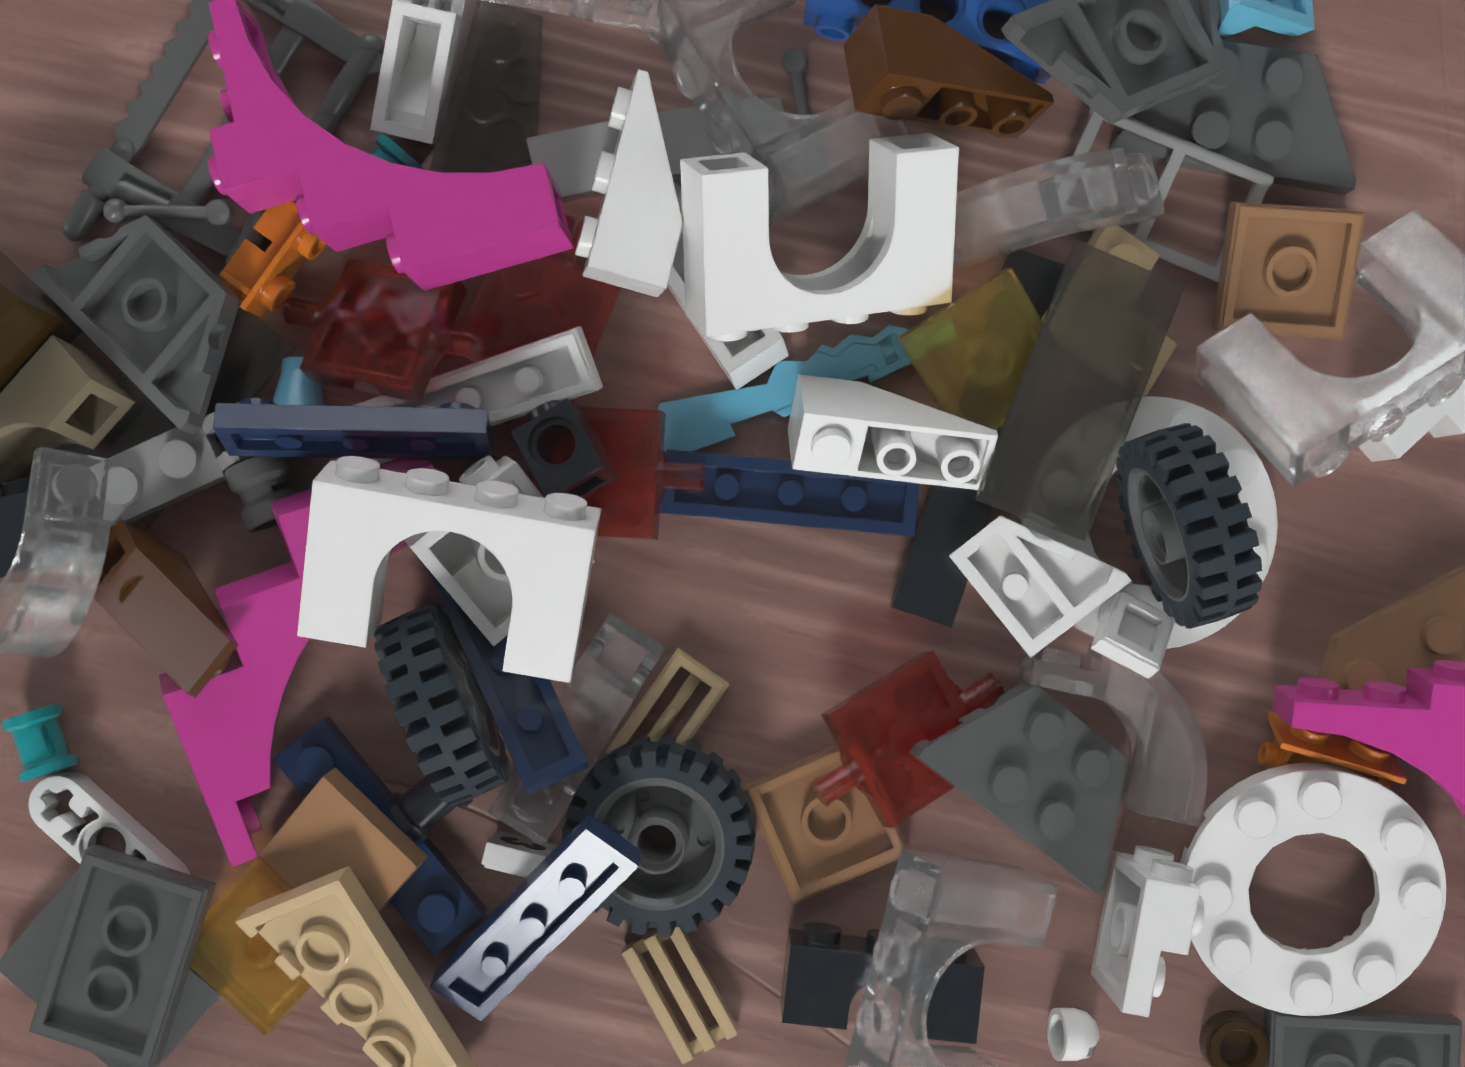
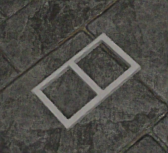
M1090 107V116L1047 212L1095 231L1099 223L1105 221L1065 205L1102 122L1109 123ZM1127 117L1113 123L1112 125L1171 149L1134 232H1127L1160 255V259L1218 282L1223 247L1214 266L1147 239L1185 155L1252 182L1253 185L1244 201L1248 203H1261L1268 188L1273 184L1274 177L1132 117Z

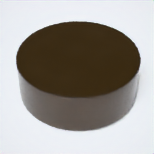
M1235 1010L1222 1011L1210 1017L1202 1027L1199 1038L1200 1050L1204 1059L1211 1067L1265 1066L1269 1056V1041L1264 1030L1248 1015Z

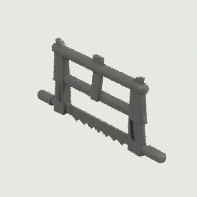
M195 0L188 4L192 16L176 23L180 36L163 44L167 56L151 64L155 76L139 84L142 97L126 104L130 116L114 124L118 135L109 150L101 147L85 169L82 182L88 185L89 188L87 191H82L63 222L62 231L67 239L81 241L88 236L103 211L104 201L108 195L121 199L128 205L204 206L216 188L208 168V158L214 156L212 142L180 194L134 167L139 154L208 44V31L214 30L209 2L214 0ZM241 0L283 26L269 48L274 68L281 80L305 41L310 42L344 63L343 68L311 118L313 122L333 135L369 75H380L384 50L382 39L372 33L365 34L360 38L317 6L312 0ZM227 117L222 125L230 123ZM266 209L254 212L242 232L230 225H214L208 219L157 218L159 219L158 222L168 231H176L226 256L225 265L228 264L245 238L262 250L265 242L268 240V238L253 228Z

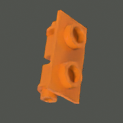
M296 200L266 209L253 227L272 241L266 252L245 238L219 274L224 278L222 283L241 301L244 299L239 307L262 319L267 316L269 311L276 312L283 307L295 289L296 283L293 278L306 259H315L327 246L315 233L309 234L300 219Z
M1269 711L1266 716L1275 735L1274 742L1264 741L1261 744L1257 762L1259 765L1267 767V769L1295 763H1326L1350 768L1355 773L1371 778L1388 788H1391V781L1404 785L1407 781L1393 753L1342 735L1291 728L1274 712Z

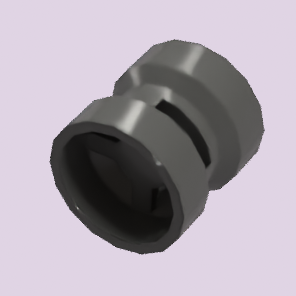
M254 456L233 465L224 472L231 491L239 494L244 503L241 516L249 533L278 526L270 502L302 492L293 488L289 476L292 472V466L288 457Z

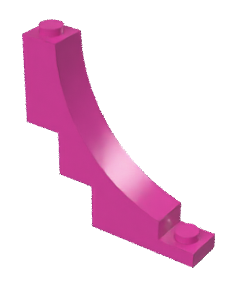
M398 459L380 465V469L406 474L407 471L417 468L433 469L445 473L442 466L433 468L432 463L424 459ZM312 489L270 502L291 562L214 589L228 628L238 643L223 672L217 677L210 679L196 698L188 695L167 673L159 675L162 696L232 867L258 857L251 834L263 829L251 795L270 788V754L275 720L286 684L298 657L310 639L297 636ZM404 540L399 542L391 549L390 555L407 546V543Z

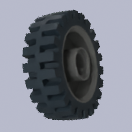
M1183 423L1125 442V445H1122L1118 451L1120 457L1116 461V467L1120 473L1116 475V485L1123 494L1118 497L1120 509L1127 516V520L1123 522L1126 533L1132 535L1134 544L1131 545L1134 556L1142 561L1141 572L1146 582H1152V593L1158 602L1163 601V609L1167 615L1174 617L1175 623L1191 629L1217 622L1251 609L1259 599L1257 592L1261 591L1262 580L1257 572L1262 571L1261 557L1253 550V547L1259 546L1256 530L1248 526L1247 519L1252 518L1248 502L1241 503L1238 496L1242 490L1236 475L1229 477L1228 469L1230 463L1223 452L1216 454L1215 441L1209 435L1204 436L1203 429L1197 425L1191 426V423Z
M431 603L379 625L374 632V637L377 641L374 644L375 651L380 658V661H378L380 673L388 683L384 686L388 698L395 704L397 711L394 713L399 726H403L407 733L406 741L411 752H416L418 765L424 775L428 774L430 785L436 793L439 792L440 798L445 803L448 802L449 806H454L509 782L511 772L509 770V759L505 753L507 752L505 742L499 734L498 726L450 619L444 614L443 609L439 605L437 606L436 603Z
M662 736L659 741L651 742L650 737L636 739L630 746L626 747L624 744L616 748L607 757L602 758L587 773L573 795L565 815L567 819L562 829V841L588 814H591L641 850L639 867L594 910L597 913L602 907L609 912L606 921L617 927L620 926L623 920L633 923L632 933L645 935L648 927L657 928V937L672 936L675 927H682L683 933L698 929L703 919L710 923L720 916L725 905L729 907L738 896L752 864L755 849L756 822L755 815L752 814V801L747 790H742L741 778L732 768L728 771L723 766V758L713 751L710 755L701 752V745L688 740L686 745L676 743V737ZM650 825L665 826L674 834L676 842L670 845H658L648 838L645 828Z

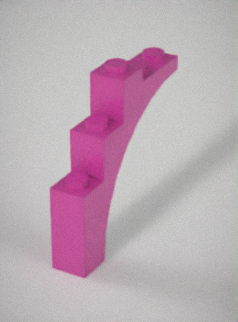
M214 0L209 2L214 30L208 31V43L215 61L224 73L227 88L220 91V99L224 113L230 123L209 129L214 156L208 158V168L217 190L222 195H228L249 214L296 200L300 219L309 234L315 233L335 252L386 238L388 253L398 273L404 272L423 291L574 248L560 189L545 163L493 173H440L390 163L347 145L307 118L297 108L274 68L261 26L238 0Z
M1436 660L1434 661L1433 669L1408 668L1405 687L1394 683L1369 681L1364 683L1363 690L1339 689L1340 684L1337 682L1313 677L1299 678L1297 686H1274L1272 710L1291 728L1342 735L1393 753L1426 773L1448 794L1465 818V662Z

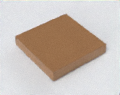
M1230 201L1212 329L1220 332L1344 340L1366 211Z
M858 735L743 784L744 791L747 790L749 793L753 812L793 904L910 854Z
M336 767L319 780L259 855L292 889L350 866L378 912L382 910L428 857Z

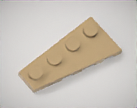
M350 866L246 908L235 921L250 938L259 933L279 953L274 962L292 980L301 975L325 999L320 1008L337 1025L342 1022L353 1027L366 1040L362 1050L379 1067H476Z

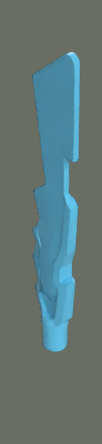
M947 317L919 328L915 327L912 330L888 325L874 337L851 334L834 348L822 344L808 361H780L775 364L767 384L660 403L634 458V465L641 470L665 462L666 449L694 452L736 437L731 427L732 424L769 411H774L783 418L790 416L798 374L857 381L868 377L870 385L917 362L921 354L955 342L956 336L950 319Z

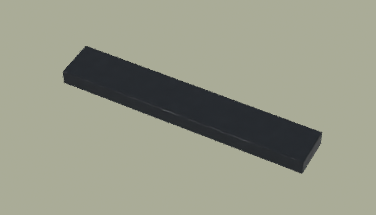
M1014 247L1008 251L954 415L991 428L998 433V439L983 490L930 485L915 529V537L912 538L889 607L952 628L968 579L949 555L986 527L1048 342V338L1035 331L1070 274L1071 266Z

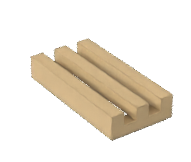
M678 647L610 744L606 753L610 754L611 751L628 743L680 666L689 671L690 675L646 736L650 737L651 742L660 740L702 680L711 688L676 737V743L686 745L687 741H691L730 685V682Z
M675 927L672 936L657 937L656 929L623 947L621 954L682 1065L694 1059V1054L704 1050V1052H707L716 1047V1042L723 1038L729 1040L738 1035L736 1022L687 933H683L682 927ZM669 938L672 939L717 1021V1024L710 1028L707 1027L662 945V942ZM649 950L695 1034L692 1038H687L642 953Z

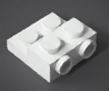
M490 455L470 466L459 478L462 484L476 486L481 481L505 482L515 486L518 489V494L544 498L516 461L507 456H503L497 462ZM429 531L404 539L407 545L493 646L508 635L512 611V590L503 566L492 552L479 542L454 532Z
M1135 846L1134 855L1113 851L1091 968L1093 978L1122 1013L1149 1017L1152 998L1159 997L1164 987L1166 967L1164 958L1160 956L1161 951L1188 955L1191 937L1198 936L1204 921V901L1199 896L1200 888L1191 882L1193 868L1174 862V854L1153 847Z

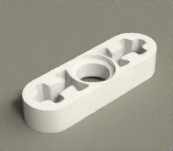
M73 771L63 772L42 780L32 790L28 802L32 820L79 864H81L85 849L96 844L99 831L103 827H111L123 835L126 842L125 854L140 858L143 854L146 857V861L191 875L187 866L84 774ZM68 789L73 794L68 804L73 811L60 815L55 810L60 801L56 794ZM96 812L99 818L88 823L78 833L76 828L86 823L83 818Z

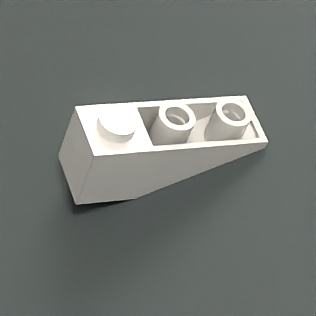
M638 69L630 90L622 87L617 89L608 122V127L619 130L613 154L601 152L591 189L603 194L598 216L596 219L585 215L575 255L586 258L582 276L658 297L667 288L683 221L649 74Z
M798 374L787 428L792 469L973 490H983L998 439L996 430L863 382Z

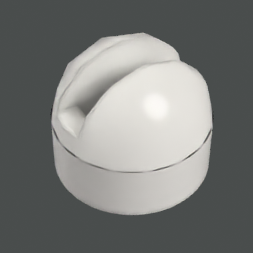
M1053 1008L1047 1020V1040L1053 1058L1056 1061H1078L1089 1058L1095 1051L1096 1044L1100 1039L1099 1026L1096 1021L1083 1010L1076 1008Z

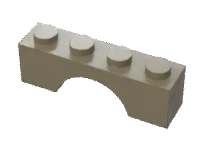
M51 335L0 393V483L19 479L32 461L54 447L65 444H77L94 449L135 403L133 398L97 358Z

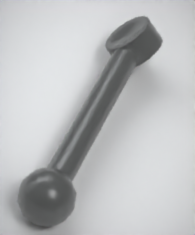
M790 49L783 55L782 67L791 76L803 152L799 171L804 179L815 180L823 172V163L815 155L803 74L808 69L809 61L801 50Z
M114 198L108 200L103 207L105 218L115 224L123 223L128 218H140L147 215L151 218L208 219L214 225H228L235 217L233 205L223 199L212 200L207 206L127 205L123 200Z

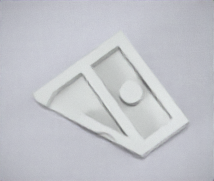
M1002 515L994 519L949 555L1030 658L1132 581L1123 570Z

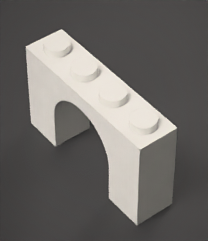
M931 133L869 139L868 210L860 237L852 249L839 262L823 271L808 275L783 273L778 270L773 260L769 243L768 167L745 152L680 159L686 316L706 337L717 341H736L745 338L747 331L771 328L779 332H799L807 329L810 322L832 320L843 324H856L868 320L869 314L891 311L899 315H919L927 311V306L951 303L959 147Z
M344 456L338 458L337 461L330 460L314 478L312 484L297 636L366 648L381 622L391 549L399 542L415 534L429 531L454 532L479 542L492 552L503 566L510 581L512 611L502 671L570 683L578 652L602 508L587 506V501L583 498L567 493H551L546 498L518 494V489L515 486L500 481H481L476 486L451 482L447 474L433 469H411L406 474L380 469V464L377 461L365 457Z

